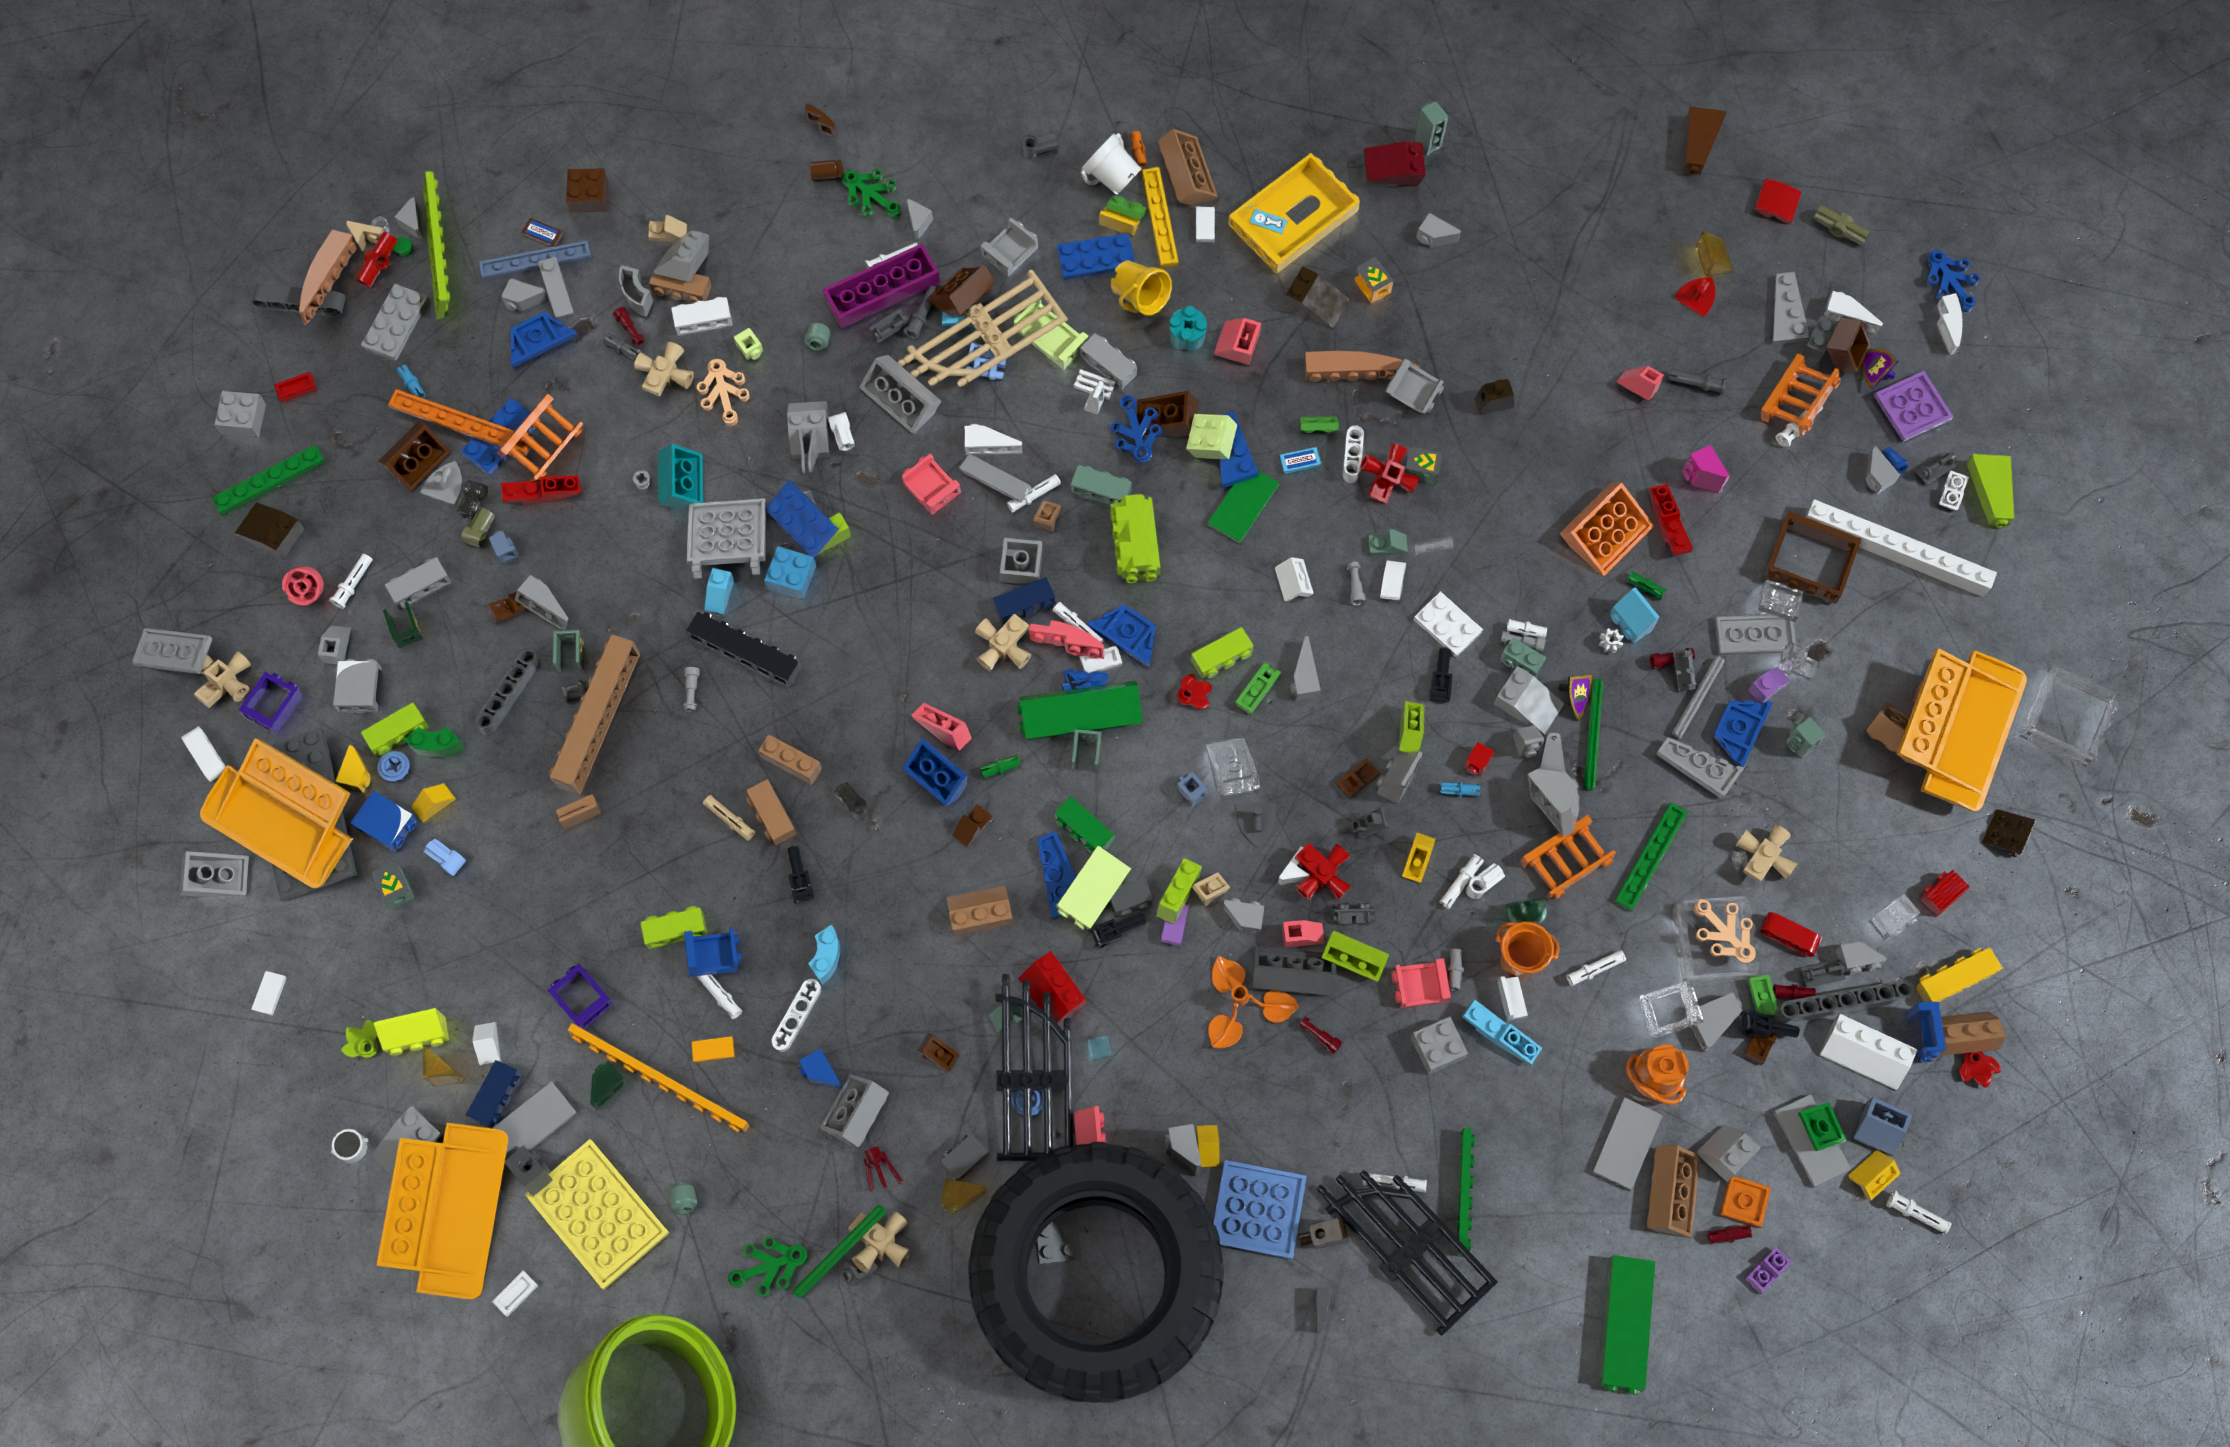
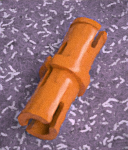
M1131 132V152L1135 157V162L1141 168H1145L1147 166L1146 148L1142 143L1141 132Z

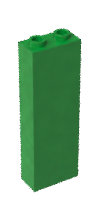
M1137 681L1021 696L1020 703H1017L1018 715L1022 714L1023 722H1019L1020 733L1025 734V739L1074 733L1075 729L1088 731L1143 723Z
M1617 1255L1609 1258L1599 1386H1604L1606 1391L1618 1392V1389H1624L1627 1394L1639 1395V1392L1646 1390L1656 1261Z

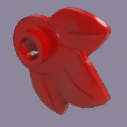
M1194 674L1186 675L1182 679L1181 688L1177 692V700L1181 705H1192L1197 709H1204L1210 706L1206 696L1211 692L1212 685L1206 681H1197Z
M1982 1051L1965 1053L1964 1063L1959 1069L1963 1082L1973 1078L1984 1088H1987L1991 1083L1992 1074L2001 1072L1998 1062L1993 1057L1984 1055ZM1972 1055H1976L1978 1061H1974Z

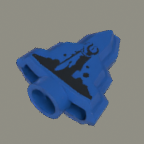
M1074 669L1063 671L1065 682L1061 683L1063 691L1104 685L1109 680L1107 672L1095 671L1087 673L1084 670L1075 671Z

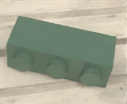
M1437 101L1431 104L1427 103L1421 108L1415 140L1422 143L1423 150L1427 155L1442 147L1448 122V115Z
M1078 465L1070 488L1072 493L1110 505L1114 504L1115 500H1118L1119 503L1122 501L1121 497L1130 495L1132 482L1125 477L1118 478L1112 476L1106 471H1096L1087 465Z

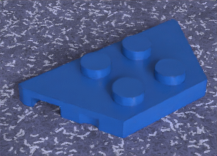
M542 312L511 328L510 363L515 368L577 337V333L574 329L571 330L564 326L561 321L553 319L546 312Z
M1125 604L1116 608L1113 612L1104 614L1103 617L1095 621L1091 620L1088 622L1087 626L1149 667L1156 630L1155 624Z
M1729 701L1713 737L1737 765L1744 767L1773 702Z

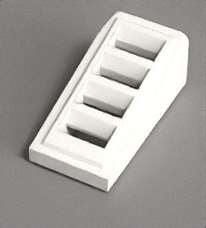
M1099 381L1089 395L1084 407L1085 411L1095 415L1099 413L1104 401L1103 382Z

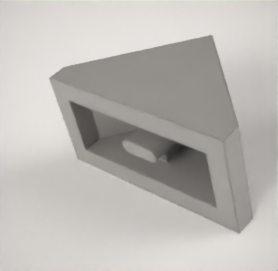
M410 198L394 218L399 227L418 239H423L419 206L415 198Z
M907 199L915 240H919L933 221L932 211L911 199Z

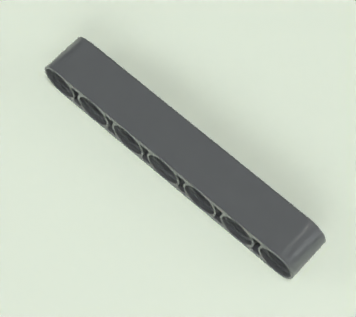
M1900 980L1784 1002L1776 1009L1775 1018L1779 1023L1789 1024L1898 1004L1913 995L1914 987L1909 981ZM1898 988L1903 990L1904 995L1899 992ZM1879 991L1885 995V998L1881 997ZM1860 995L1866 998V1002L1861 999ZM1841 998L1846 1000L1847 1005L1842 1003ZM1822 1002L1828 1005V1009L1823 1007ZM1803 1005L1808 1007L1809 1013L1803 1009ZM1784 1009L1789 1011L1790 1016L1784 1013Z

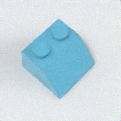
M1636 587L1626 594L1610 612L1612 621L1622 628L1625 637L1629 640L1631 639L1633 643L1650 633L1659 619L1658 614Z

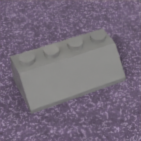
M889 355L875 358L859 387L912 434L918 431L934 415L941 403L938 397Z

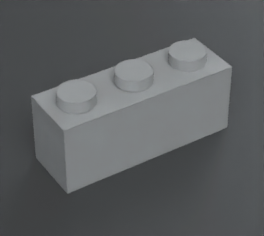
M1094 333L1080 347V357L1106 378L1115 381V385L1122 390L1137 375L1136 363L1132 359H1127L1123 356L1118 348H1113L1103 336H1098Z
M436 557L426 560L424 564L417 568L409 569L400 577L392 578L385 586L394 603L401 610L406 607L404 602L408 601L411 605L452 582Z

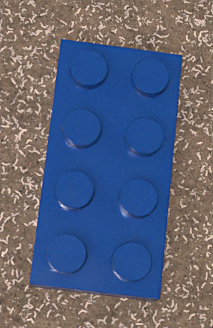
M1129 233L1057 244L1063 280L1115 272L1116 267L1126 260L1135 262Z
M510 398L489 422L515 431L531 412L513 398ZM530 426L527 432L530 433L534 428ZM474 437L460 451L463 456L488 475H491L509 456L506 455L502 458L497 454L501 447Z
M790 480L787 481L766 507V511L814 558L839 530Z

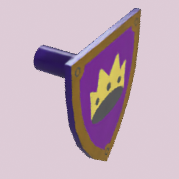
M1869 349L1862 362L1863 378L1868 386L1873 390L1885 376L1893 379L1895 373L1891 370L1899 361L1889 351Z

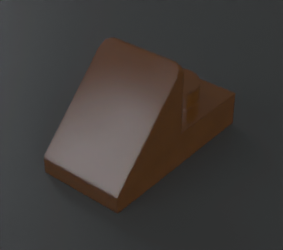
M977 804L968 816H962L952 836L968 848L990 823L993 816Z
M930 1033L926 1035L918 1049L923 1054L922 1057L925 1060L948 1072L959 1056V1053Z

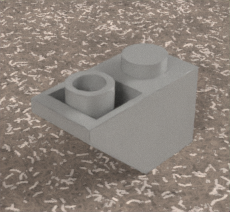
M330 626L321 636L317 655L324 663L338 664V661H344L351 631L350 627Z
M1535 725L1518 728L1513 734L1519 757L1525 756L1530 758L1536 756L1544 742L1542 734Z
M1236 898L1224 900L1223 909L1240 931L1260 934L1264 906L1255 901L1243 903Z
M1861 941L1840 945L1836 949L1838 960H1840L1841 964L1845 963L1847 971L1844 973L1849 972L1850 975L1862 972V969L1869 968V971L1878 970L1887 961L1885 956Z

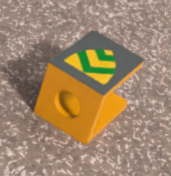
M1377 257L1356 267L1359 275L1354 278V281L1371 304L1391 293L1393 279Z

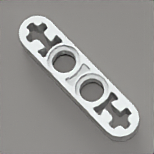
M808 979L802 984L773 1035L772 1045L777 1051L785 1052L790 1048L821 993V986L816 979ZM813 984H815L816 991L810 992L809 998L812 1000L809 1001L806 997H803L802 994L807 996L809 992L807 986H812ZM804 1001L807 1003L806 1010L801 1012L796 1010L797 1003ZM789 1019L797 1021V1026L794 1029L786 1027V1022ZM784 1029L785 1032L792 1035L790 1037L786 1035L784 1039L786 1044H781L779 1047L777 1039L781 1040L785 1034L781 1031Z

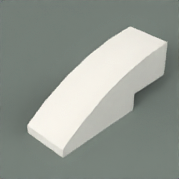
M1956 293L1943 296L1937 304L1941 317L1936 324L1950 355H1953L1960 345L1963 326L1962 312Z

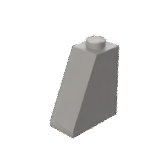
M1733 992L1694 1008L1685 1015L1703 1052L1707 1051L1742 1012V1003L1737 996L1735 997Z

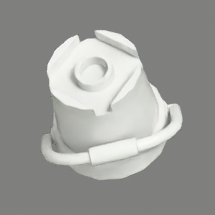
M1117 133L1116 135L1112 134L1082 166L1081 169L1083 171L1081 175L1087 185H1095L1102 182L1118 195L1142 168L1125 151L1121 135ZM1086 173L1088 175L1092 174L1097 179L1089 180Z

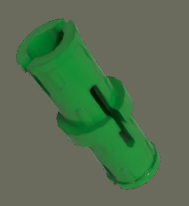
M1634 571L1631 572L1626 581L1642 589L1643 593L1646 591L1659 598V600L1662 599L1667 590L1651 582L1652 579H1646Z
M1016 754L1003 760L999 758L994 763L981 766L980 771L983 779L998 773L1002 775L1005 773L1004 771L1020 767L1021 764Z

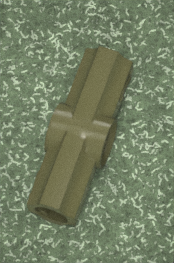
M1823 205L1819 207L1813 220L1830 228V232L1834 236L1839 238L1846 237L1861 246L1870 233L1868 229L1853 222V218L1846 213L1838 214Z

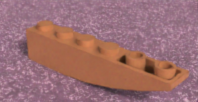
M332 230L315 255L306 275L301 293L299 313L303 325H307L314 317L316 310L322 305L327 293L331 291L332 285L339 278L341 271L347 266L351 255L355 253L357 246L352 234Z
M1357 351L1305 352V381H1338L1341 379L1355 381L1357 379L1375 380L1377 378L1391 380L1402 360L1385 355Z

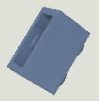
M1873 1097L1865 1104L1853 1139L1893 1156L1907 1132L1913 1114Z

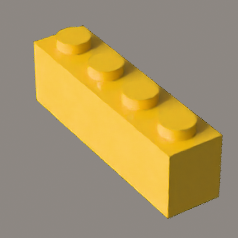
M1990 947L1985 950L1979 948L1970 953L1971 957L1966 959L1963 956L1953 962L1954 966L1949 968L1945 965L1936 970L1938 974L1931 976L1929 973L1919 979L1920 983L1915 988L1924 1002H1941L1998 973L2003 968Z

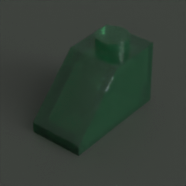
M609 1061L599 1064L592 1075L590 1104L596 1110L628 1082Z

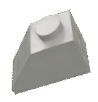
M1429 213L1419 227L1416 239L1422 244L1431 247L1458 242L1461 230Z
M511 278L501 296L508 309L520 311L546 302L548 299L543 288Z
M1875 446L1868 455L1865 481L1871 490L1879 494L1894 484L1900 474Z

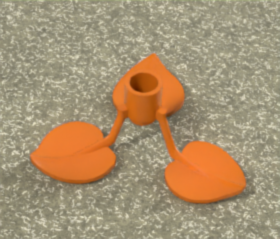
M1218 956L1212 971L1213 984L1221 993L1231 991L1234 1008L1231 1019L1227 1015H1218L1211 1020L1208 1028L1211 1046L1217 1049L1228 1048L1240 1040L1243 1027L1239 1022L1235 1021L1238 1005L1243 1006L1249 1000H1252L1260 1007H1264L1263 1015L1268 1021L1281 1023L1286 1021L1298 1009L1297 1001L1285 992L1272 990L1264 995V1003H1261L1253 995L1248 994L1247 988L1242 985L1246 977L1244 968L1237 962Z

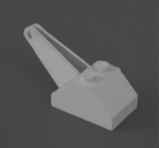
M826 401L791 403L788 405L787 420L792 460L801 459L802 473H806L805 459H808L809 473H813L816 458L830 457L828 407Z
M1553 732L1547 736L1540 769L1529 773L1528 781L1532 800L1560 834L1565 837L1574 832L1579 813L1580 796L1577 790L1579 786L1574 778H1570L1565 772L1561 736Z

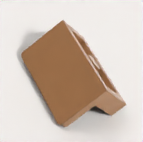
M593 794L556 809L559 817L558 820L564 829L601 814Z

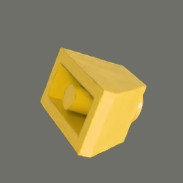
M349 745L336 782L341 788L364 793L365 788L370 784V773L358 751Z
M1416 832L1402 877L1421 883L1433 850L1435 838Z

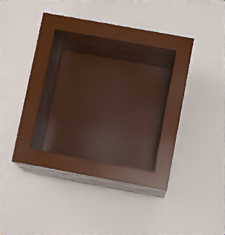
M568 169L566 203L570 213L607 212L608 178L605 169Z
M1840 318L1838 325L1834 328L1831 339L1827 342L1826 350L1834 367L1839 369V371L1857 373L1871 345L1862 320Z

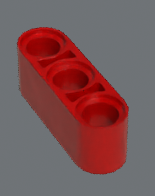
M1774 912L1767 913L1760 929L1763 935L1809 957H1814L1822 940V937L1816 932Z

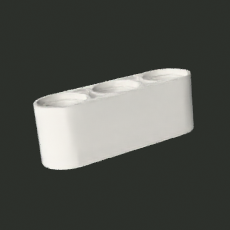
M1351 426L1347 430L1342 476L1348 483L1356 482L1360 475L1359 467L1362 461L1364 431L1359 426ZM1355 435L1358 439H1353L1350 436ZM1349 453H1356L1357 456H1351ZM1348 470H1354L1356 473H1349Z
M198 726L181 737L206 778L212 782L220 777L226 766L203 730Z

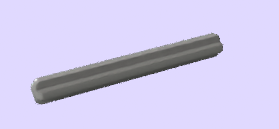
M1716 656L1674 728L1672 732L1674 737L1681 739L1723 666L1725 662L1723 658Z

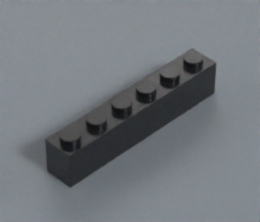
M696 613L686 630L689 638L791 687L801 670L799 659L792 654L786 655L776 646L769 647L765 645L763 640L757 637L753 639L745 631L731 628V625L725 621L718 622L708 613Z

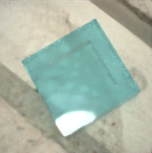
M1107 1036L1087 1040L1092 1061L1112 1057Z

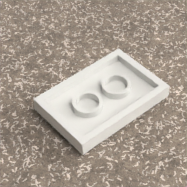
M1441 591L1413 619L1443 647L1450 649L1451 654L1456 658L1483 632V629Z

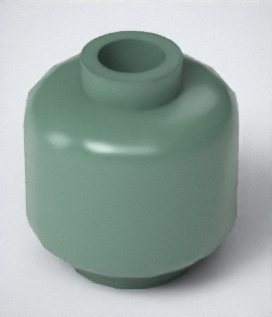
M822 323L810 324L807 327L804 339L806 345L815 351L825 349L828 346L831 334L830 329Z
M685 1182L676 1183L668 1192L670 1208L678 1215L691 1213L697 1205L695 1188Z

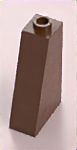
M1690 107L1686 116L1682 173L1701 175L1726 116V111Z

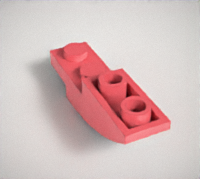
M1051 620L1050 626L1030 623V641L1065 646L1066 653L1074 656L1082 655L1093 659H1104L1105 657L1104 645L1082 629Z

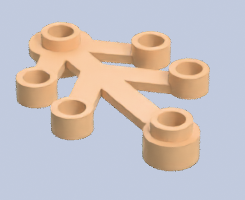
M714 359L708 364L707 369L709 373L704 381L697 384L698 392L704 395L708 393L709 386L716 378L717 381L708 398L702 399L701 406L705 411L711 410L713 403L720 394L725 411L722 415L723 422L727 426H734L738 422V416L731 408L727 392L735 395L743 402L747 401L750 395L747 389H738L725 382L723 376L734 380L737 385L745 383V376L741 372L734 373L727 369L723 360ZM738 377H742V380H740V381H738V380H736V379H737ZM700 387H706L704 390H700ZM742 393L747 394L745 397H741ZM705 403H710L709 406H704Z
M1700 899L1694 904V913L1700 917L1705 916L1719 931L1709 932L1707 929L1701 928L1696 932L1697 940L1701 942L1706 940L1729 942L1734 947L1724 948L1721 944L1716 943L1710 948L1712 956H1735L1741 963H1749L1755 958V949L1750 945L1752 920L1744 918L1740 921L1739 927L1742 930L1741 942L1735 936L1736 913L1739 911L1737 904L1729 903L1725 907L1727 927L1712 912L1711 905L1707 900ZM1700 904H1704L1706 910H1702ZM1729 906L1734 907L1735 912H1730ZM1744 921L1748 922V928L1743 926ZM1704 932L1706 938L1700 937L1699 933ZM1714 947H1718L1720 949V953H1715L1713 950ZM1743 949L1749 952L1748 956H1745L1742 953Z

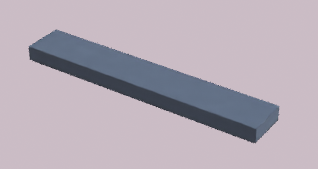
M588 240L479 261L481 279L484 281L539 270V261L553 257L557 258L559 266L590 260L592 257Z

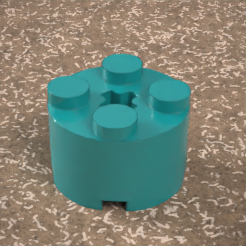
M1192 306L1176 311L1170 319L1169 336L1171 343L1179 350L1185 349L1188 351L1197 350L1204 344L1207 332L1205 316Z

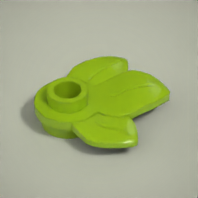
M367 1020L362 1029L347 1027L346 1038L348 1044L344 1045L341 1051L351 1058L360 1055L364 1058L373 1057L379 1048L376 1041L378 1035L374 1023ZM371 1045V1050L365 1051L366 1046Z

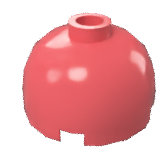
M299 566L285 574L282 581V589L284 592L286 591L291 602L305 606L313 603L321 596L324 590V581L317 570L310 566Z

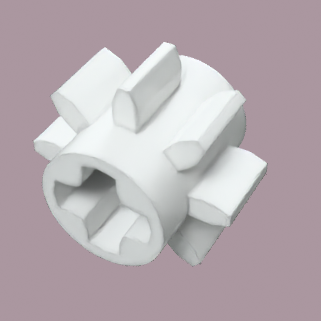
M1607 628L1606 634L1601 633L1599 637L1602 640L1599 646H1603L1605 652L1612 651L1615 653L1617 647L1622 648L1623 643L1620 641L1624 636L1618 633V629L1610 631Z

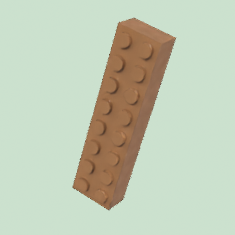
M613 634L604 644L605 651L602 657H599L597 660L595 674L591 675L589 679V688L581 697V706L574 713L573 725L567 730L565 735L566 741L559 748L557 762L552 765L549 773L551 780L558 788L580 795L640 656V652L633 641Z

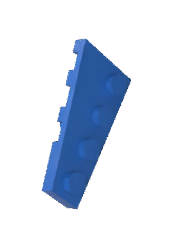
M1056 831L1037 839L1052 920L1062 916L1057 912L1059 909L1055 906L1076 878V873Z

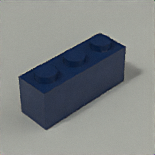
M1047 577L993 598V605L1002 625L1014 614L1019 618L1024 616L1030 617L1035 612L1042 609L1048 610L1056 604L1055 595Z
M495 1060L465 1116L491 1129L494 1125L496 1126L502 1116L500 1113L511 1101L513 1089L517 1088L522 1078L520 1076L522 1073L509 1065Z

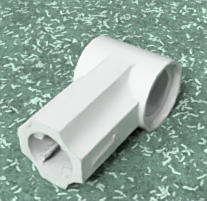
M846 412L827 417L831 431L835 435L839 451L851 450L855 444L849 429L850 424Z
M1493 863L1478 876L1472 878L1466 887L1468 897L1471 899L1481 898L1486 891L1505 877L1503 870L1499 865ZM1472 885H1478L1481 891L1474 890Z

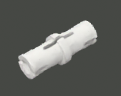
M1509 619L1506 631L1520 633L1523 636L1529 635L1545 638L1547 627L1533 625L1529 621L1524 623Z

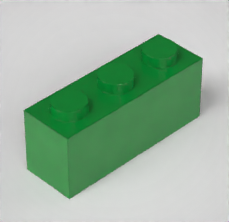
M1071 796L1054 813L1055 823L1062 829L1066 828L1070 832L1069 835L1076 842L1080 840L1085 845V850L1090 854L1096 846L1106 850L1115 840V835Z

